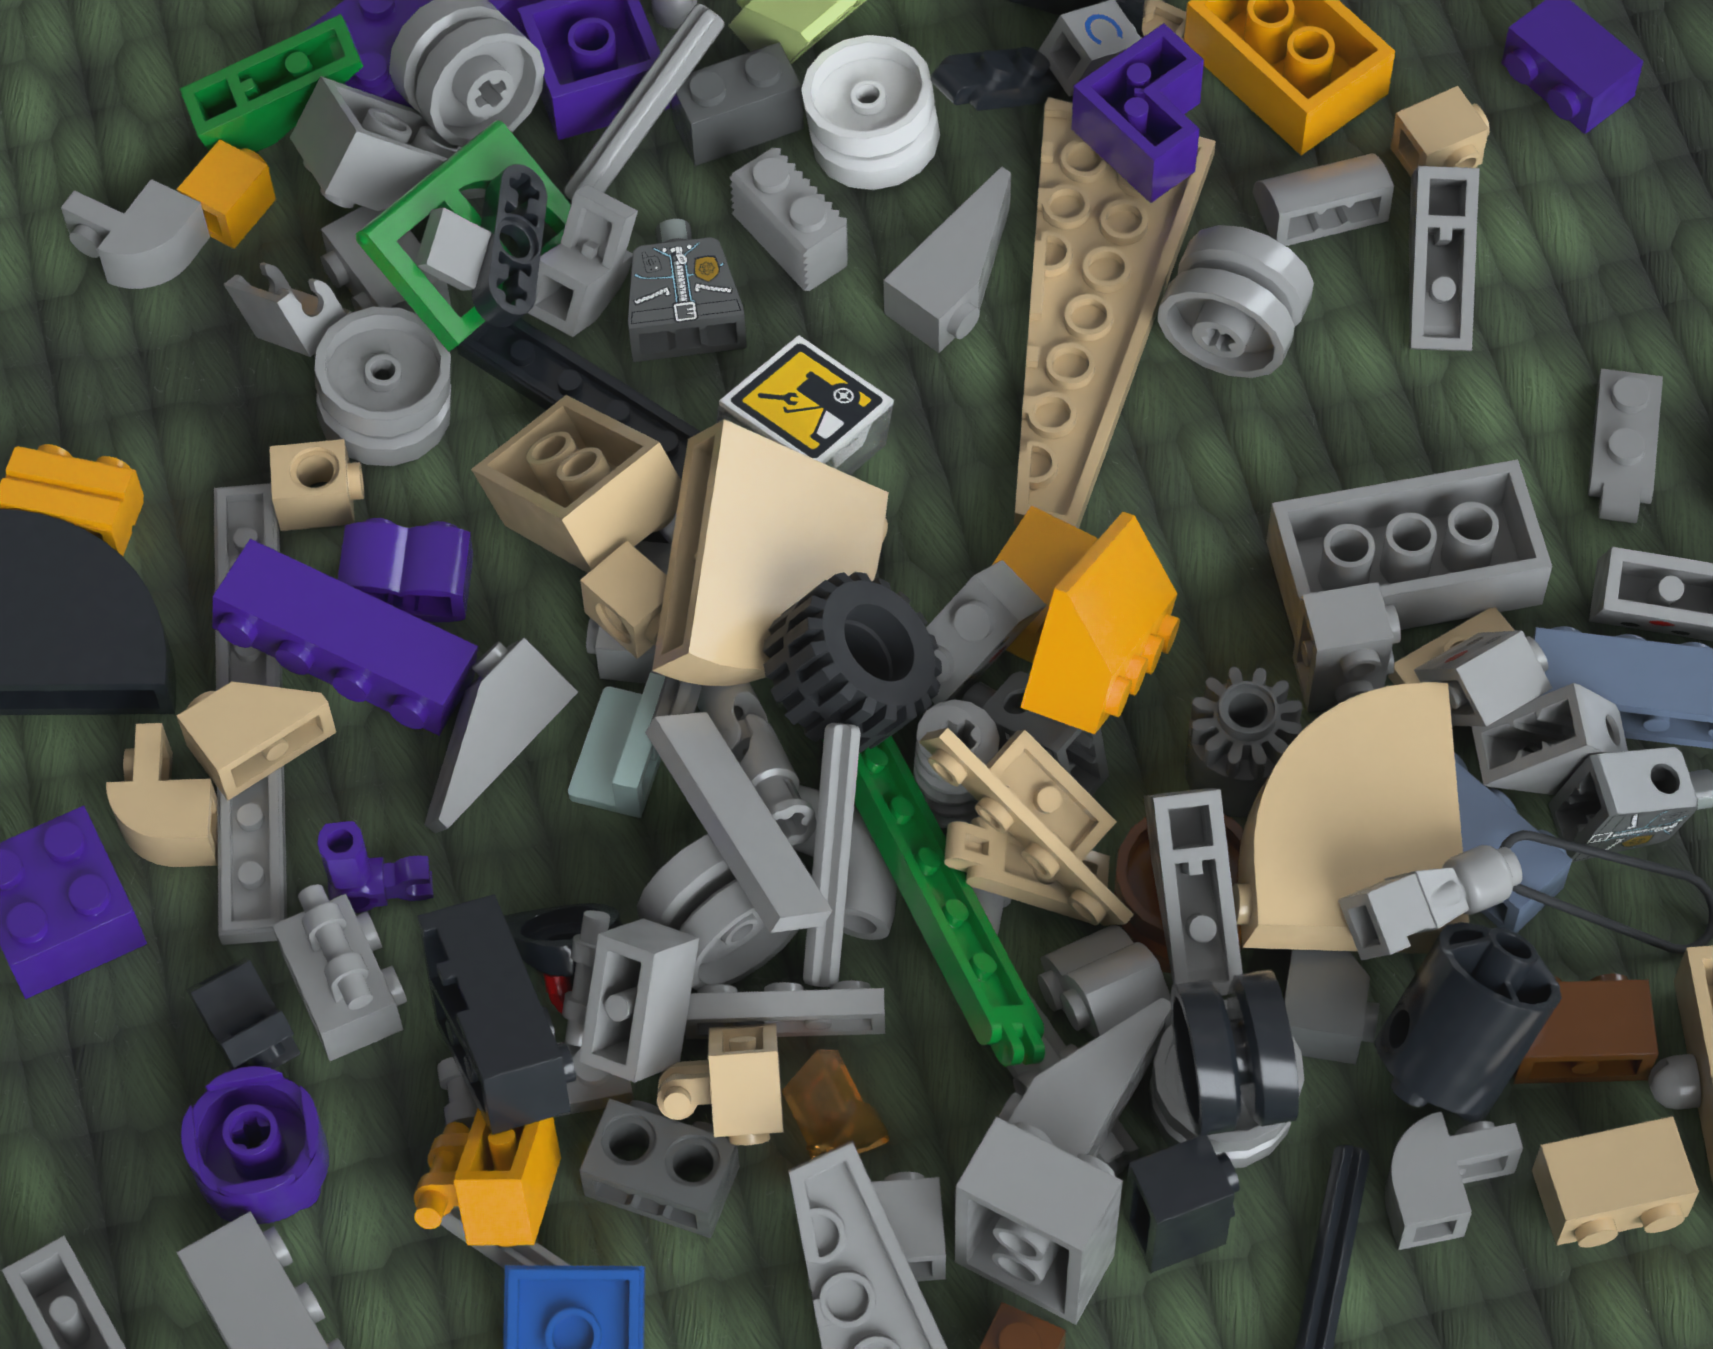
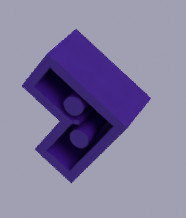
M1164 23L1073 86L1071 129L1150 204L1196 171L1200 130L1184 114L1200 104L1204 59Z

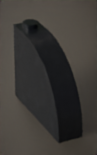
M0 509V715L175 714L177 681L174 659L158 609L148 588L134 568L105 541L76 525L44 514Z

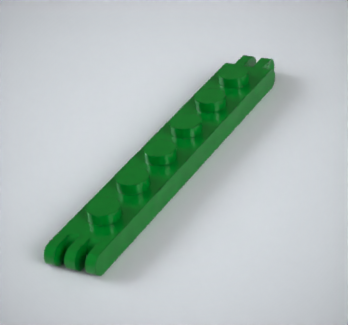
M891 735L874 748L870 749L868 747L859 753L854 803L977 1041L981 1045H990L999 1063L1003 1066H1017L1021 1063L1024 1065L1040 1064L1045 1057V1046L1042 1041L1044 1034L1043 1021L972 886L966 883L965 873L944 864L946 837Z

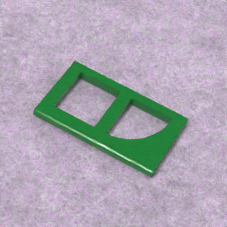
M499 120L491 123L355 235L357 243L448 352L466 339L485 320L479 315L475 306L459 317L398 244L397 240L429 215L432 209L444 207L481 226L482 218L461 194V191L486 189L487 184L493 178L513 164L525 165L535 171L542 179L547 190L545 222L557 235L541 247V255L561 243L571 208L568 200L507 126ZM501 242V244H502L503 248L505 249V251H506L507 253H509L511 256H513V255L509 252V250L504 246V244ZM503 283L500 284L497 288L502 290Z

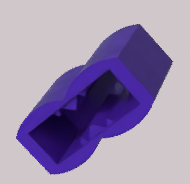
M370 518L363 522L347 524L344 530L338 580L424 621L454 622L466 619L473 562L471 533L443 521L430 522L425 526L411 528L398 526L392 521L383 518Z

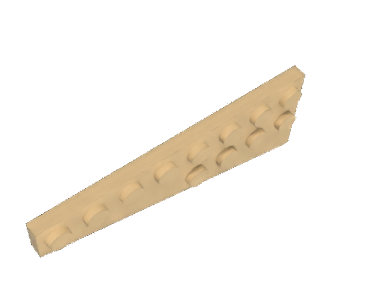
M1048 97L1044 109L1015 503V526L1019 525L1032 505L1077 528L1080 527L1212 163L1216 141L1199 137L1196 171L1150 204L1071 129L1073 103Z

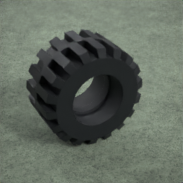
M845 572L835 574L784 611L780 617L773 621L768 629L771 635L764 640L763 652L770 659L763 665L765 676L773 680L775 686L770 691L776 703L782 702L788 712L784 715L793 725L799 723L804 727V735L815 743L820 739L824 740L827 724L843 723L859 727L861 732L859 753L868 747L872 749L924 713L932 705L931 699L938 695L941 684L936 677L942 674V662L934 654V651L939 648L935 636L927 632L924 625L928 622L920 611L916 613L909 605L911 600L901 591L897 594L893 592L890 583L879 577L871 581L867 573L854 572L850 576Z

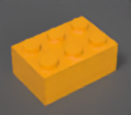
M1191 0L1187 3L1184 42L1204 59V66L1301 156L1389 93L1395 50L1339 0Z

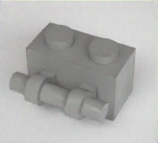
M311 885L303 889L299 893L298 898L304 911L277 922L272 927L281 954L329 1061H332L402 1031L403 1026L397 1006L406 1003L407 999L393 966L391 965L381 970L376 961L373 951L382 948V944L368 912L366 911L356 916L346 894L329 900L322 885Z
M595 910L585 911L581 934L575 935L572 943L571 959L576 962L572 991L565 993L562 1015L568 1019L565 1041L571 1045L581 1046L579 1062L632 1082H637L665 1071L669 1066L680 1062L699 937L644 918L608 930L609 914Z

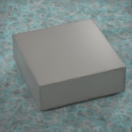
M444 207L432 209L415 264L419 269L461 291L475 289L491 232Z

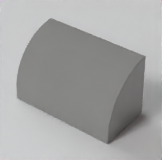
M1371 153L1257 181L1254 184L1252 193L1270 237L1284 246H1289L1387 222L1389 220L1394 184L1381 159Z

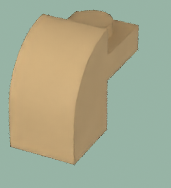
M162 723L136 724L135 748H126L124 752L123 770L125 782H106L107 797L125 841L140 857L154 864L168 867L218 866L217 796L211 779L171 780L173 752Z

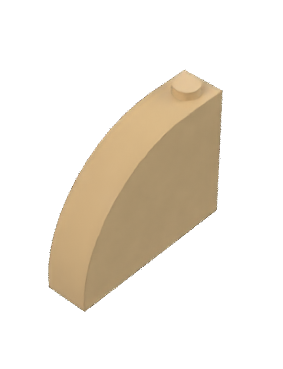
M725 419L689 438L652 671L683 682L704 686L739 685L766 678L763 664L770 658L763 652L764 640L771 635L768 629L773 621L780 617L784 611L835 574L845 572L850 576L854 572L867 573L870 580L874 581L882 542L888 529L885 517L889 492Z
M1405 683L1364 692L1339 703L1320 715L1303 729L1287 747L1258 792L1248 814L1242 834L1238 859V884H1234L1232 888L1236 923L1241 924L1242 948L1357 951L1338 899L1382 882L1388 877L1413 871L1442 869L1444 862L1455 855L1463 853L1448 683ZM1461 914L1439 929L1407 936L1411 946L1395 953L1428 954L1446 925L1459 922L1469 923V915Z

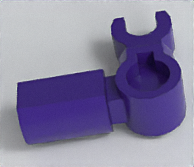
M354 821L327 823L319 832L317 844L328 879L329 900L346 894L354 913H361L374 907L388 906V899L400 898L409 901H421L434 898L432 871H429L428 856H408L394 863L385 864L383 857L368 858L361 830Z

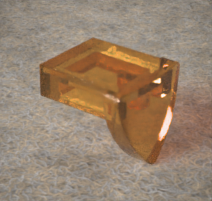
M818 1049L782 1090L788 1106L807 1143L806 1149L811 1159L850 1141H853L859 1154L879 1147L890 1140L888 1131L877 1110L870 1104L863 1102L838 1050Z

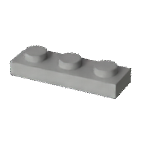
M857 980L836 982L831 986V990H804L802 985L791 982L769 984L764 987L762 992H737L736 987L725 984L705 985L698 988L697 993H691L685 1036L686 1039H709V1028L768 1023H776L777 1037L885 1034L884 988H871L869 983Z

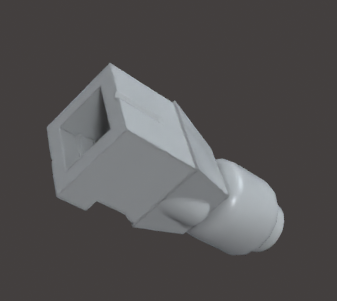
M1479 845L1451 857L1444 862L1442 869L1413 871L1388 877L1382 882L1338 899L1359 956L1361 960L1391 955L1410 947L1411 945L1407 938L1409 935L1439 929L1461 914L1473 915L1502 903L1510 897L1513 887L1521 883L1522 869L1518 858L1509 848L1501 847L1495 849L1489 845Z

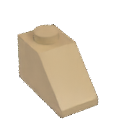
M233 681L217 691H208L199 695L188 705L185 711L176 715L187 747L227 801L336 733L329 703L322 693Z

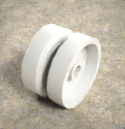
M865 35L845 39L823 51L807 69L801 91L816 162L830 178L848 187L868 190L897 186L919 174L934 157L940 131L932 81L930 80L928 64L914 47L893 37Z

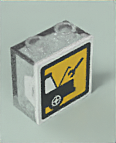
M798 335L719 400L717 423L725 419L848 475H852L886 445L894 400Z

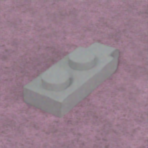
M1601 369L1597 386L1588 496L1600 498L1598 519L1636 524L1640 503L1651 504L1655 480L1663 376Z

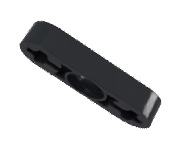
M521 164L510 165L487 184L480 227L491 232V237L475 289H472V301L479 315L486 322L496 327L512 325L528 313L535 303L547 206V190L539 175L531 168ZM517 203H522V205L517 208ZM500 233H505L516 241L520 250V258L513 257L505 251L500 242ZM503 283L502 290L497 288L500 284Z

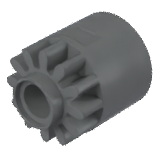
M1237 667L1229 669L1228 680L1225 684H1221L1215 678H1208L1206 680L1204 696L1196 697L1192 701L1184 765L1187 783L1191 790L1204 788L1220 789L1223 814L1231 817H1248L1257 794L1287 747L1302 731L1300 724L1301 702L1289 701L1287 699L1289 683L1286 680L1277 682L1272 688L1265 685L1266 671L1263 668L1256 669L1253 673L1252 681H1243L1242 673Z

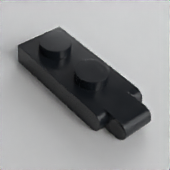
M1030 47L950 55L940 63L930 78L932 83L954 105L971 104L977 111L1046 103L1048 97L1057 99L1063 89L1050 70V62L1047 57Z

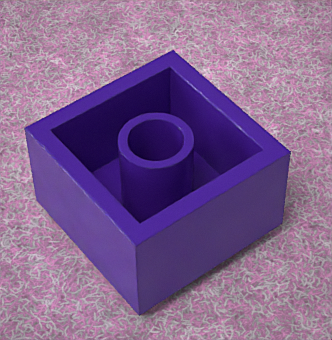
M545 0L518 8L521 33L540 51L545 68L540 95L558 140L609 126L661 53L640 0Z
M84 805L0 842V946L25 999L147 944L132 905Z

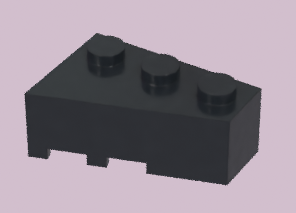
M495 894L418 915L435 1022L491 1134H497L571 1112L567 1084L576 1081V1072L571 1053L565 1042L558 1044L556 1042L550 1014L547 1008L540 1004Z

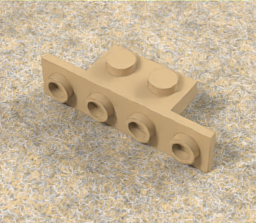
M949 728L927 732L919 743L932 755L928 762L933 770L949 784L956 787L961 784L978 801L975 805V810L980 817L995 830L1001 833L1008 831L1025 848L1021 855L1026 863L1041 876L1047 879L1054 877L1071 894L1067 901L1079 916L1093 925L1100 923L1102 926L1126 924L1134 914L1082 863V860L1117 821L1025 729L1016 731L986 765Z

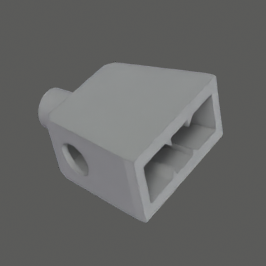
M1576 683L1535 698L1487 727L1472 726L1483 785L1494 788L1554 795L1558 793L1589 755L1628 751L1620 712L1616 704ZM1525 747L1530 748L1534 753L1524 751L1523 749Z

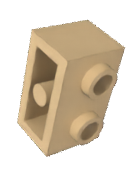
M1673 1116L1543 1144L1540 1146L1532 1169L1556 1246L1576 1241L1580 1247L1599 1246L1616 1238L1619 1234L1618 1232L1644 1227L1645 1232L1648 1233L1672 1229L1680 1225L1685 1220V1217H1688L1699 1193Z

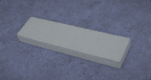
M708 713L654 717L645 732L768 931L776 933L823 926L833 910Z

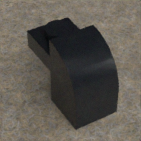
M243 958L186 989L230 1070L250 1066L275 1069L301 1054L292 1038L294 1032L282 1010L275 1007L249 959Z

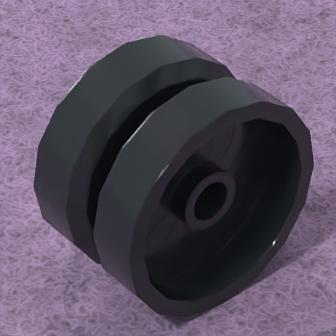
M1263 970L1234 975L1227 993V1010L1220 991L1209 980L1172 985L1171 1017L1177 1064L1184 1099L1195 1133L1198 1136H1206L1234 1131L1241 1115V1094L1248 1114L1260 1126L1296 1121L1299 1113V1086L1295 1049L1286 1006L1273 971Z

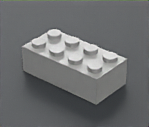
M1518 459L1274 502L1271 505L1266 543L1294 641L1303 594L1374 582L1379 583L1384 604H1393L1395 606L1400 630L1470 618L1493 607H1496L1499 612L1543 604L1552 570V563Z

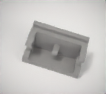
M264 262L260 264L262 275L266 276L269 280L270 287L268 292L251 286L239 275H235L223 284L257 338L309 357L316 353V348L328 328L347 314L352 313V311L342 308L333 291L326 283L313 278L309 279L310 289L317 297L292 289L277 267Z

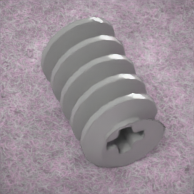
M949 700L939 702L926 710L918 723L913 777L940 828H947L949 823L958 821L971 824L972 819L980 817L975 810V805L978 801L961 784L957 787L953 786L933 770L928 762L932 755L919 741L927 732L949 728L985 765L998 752L1000 737L995 722L984 709L967 701Z

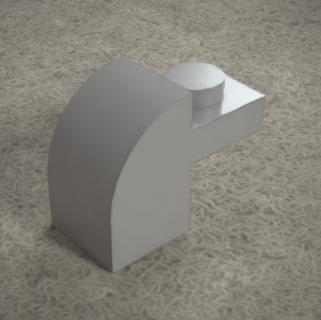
M152 179L125 213H121L75 190L61 207L72 244L89 257H100L107 282L121 288H149L175 278L187 268L210 238L201 202Z
M585 185L575 191L561 243L540 256L535 303L528 314L572 337L594 323L620 290L631 267L633 253L627 251L638 211L589 185Z
M1441 1111L1422 1118L1404 1133L1393 1154L1385 1186L1386 1210L1398 1250L1464 1237L1472 1214L1464 1183L1515 1173L1523 1150L1516 1123L1495 1127L1493 1122L1481 1121L1466 1125L1456 1131L1455 1135L1449 1136Z

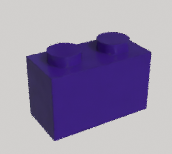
M1544 0L1509 26L1501 64L1507 68L1509 74L1517 82L1526 84L1543 98L1559 118L1569 120L1581 132L1586 134L1635 97L1643 60L1571 0Z

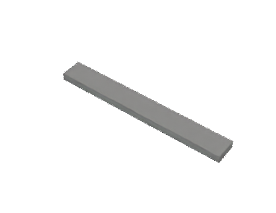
M271 483L214 488L215 592L249 539L280 552V528L272 502ZM215 630L216 691L231 681L283 688L282 666L276 658L253 647H238L228 642L219 631ZM284 766L228 801L217 787L219 938L222 945L277 941L272 925L287 919Z

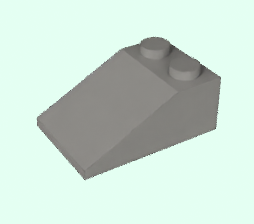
M320 77L290 136V139L304 160L303 165L313 174L321 187V194L326 199L345 208H352L354 204H358L376 211L387 209L462 148L461 146L448 143L425 121L416 109L324 77ZM468 189L461 191V194L466 199L480 198L485 196L486 189Z

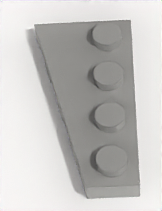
M853 1141L790 1169L789 1176L822 1349H948Z

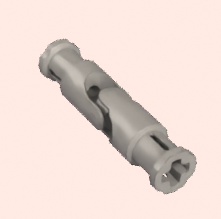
M750 682L731 686L703 685L697 702L700 712L708 713L791 846L804 843L813 835L816 829L815 811L809 802L801 799L798 793L799 779L773 728L768 723L766 713Z

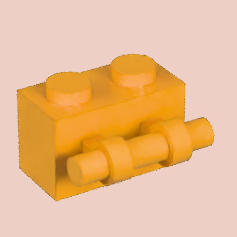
M478 1108L470 1130L461 1122H450L447 1124L443 1134L436 1137L431 1145L428 1154V1164L431 1169L429 1173L421 1177L414 1193V1202L417 1207L414 1214L416 1223L425 1229H435L440 1225L443 1216L450 1213L454 1206H459L467 1245H497L500 1247L534 1245L561 1160L554 1118H547L492 1135Z

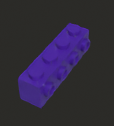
M249 539L213 595L212 628L219 631L228 642L242 648L253 647L276 658L281 666L298 675L310 674L333 685L339 694L355 702L367 701L390 712L396 721L411 729L423 728L440 736L462 699L465 690L474 679L475 671L472 667L477 659V645L252 539Z

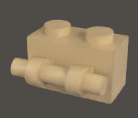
M776 1023L709 1028L708 1060L676 1062L661 1072L657 1094L659 1110L670 1119L681 1120L689 1117L695 1111L697 1105L712 1104L714 1137L729 1136V1143L734 1145L765 1143L770 1140V1133L783 1132Z

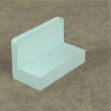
M650 672L643 694L610 686L603 689L568 788L569 799L572 802L638 818L642 817L661 761V757L645 732L651 723L665 676Z

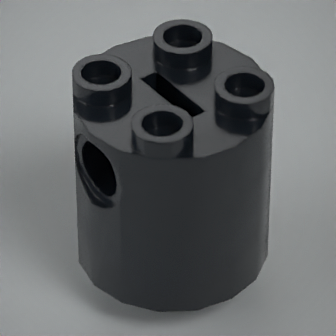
M1465 922L1446 925L1374 1041L1378 1055L1388 1071L1394 1076L1390 1084L1393 1092L1400 1099L1413 1106L1422 1107L1429 1102L1457 1113L1470 1122L1484 1121L1562 999L1560 986L1533 945L1519 934L1504 928L1490 929L1482 925Z

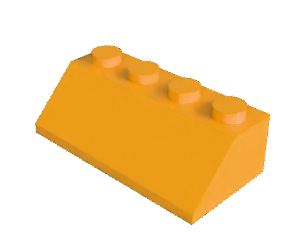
M1122 512L1054 588L1020 708L1096 734L1110 715L1115 717L1121 715L1129 694L1135 696L1139 691L1145 673L1151 675L1157 666L1161 653L1168 654L1180 624V618L1171 615L1177 592L1135 515Z

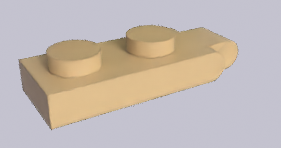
M981 817L972 819L971 824L958 821L947 825L944 864L950 868L966 872V883L969 886L1087 922L1069 905L1067 898L1071 894L1054 877L1047 879L1026 863L1021 855L1025 848L1008 831L1001 833L995 830ZM1091 850L1082 860V863L1108 888L1110 856Z

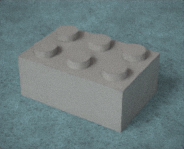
M996 1117L956 1185L955 1263L1076 1325L1114 1258L1123 1180L1115 1177L1114 1171L1106 1163L1094 1156L1078 1154L1075 1157L1052 1145L1051 1139L1033 1125L1024 1122H1016L1015 1125H1012Z

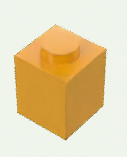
M221 139L177 188V192L201 202L210 237L232 249L236 248L276 200L270 169L265 160L250 149L243 148L239 150Z

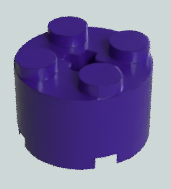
M242 1067L217 1076L205 1086L207 1091L198 1099L193 1108L190 1105L183 1118L181 1129V1142L185 1158L207 1203L215 1209L222 1219L229 1222L251 1211L258 1224L280 1221L300 1210L311 1207L321 1194V1186L329 1166V1147L310 1094L301 1085L298 1086L293 1081L283 1077L281 1072L268 1067ZM261 1142L260 1146L253 1148V1144Z

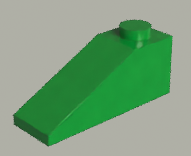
M339 14L180 88V92L197 136L208 151L221 139L239 150L247 148L254 152H259L277 143L296 126L320 77L344 84L364 66L345 19Z

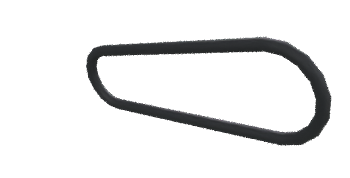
M1521 830L1512 833L1500 845V848L1507 847L1510 849L1516 842L1529 840L1685 880L1700 890L1709 908V919L1704 934L1695 942L1686 945L1673 944L1521 884L1514 886L1512 891L1674 954H1684L1687 947L1705 946L1713 938V891L1702 878L1689 871L1535 831Z

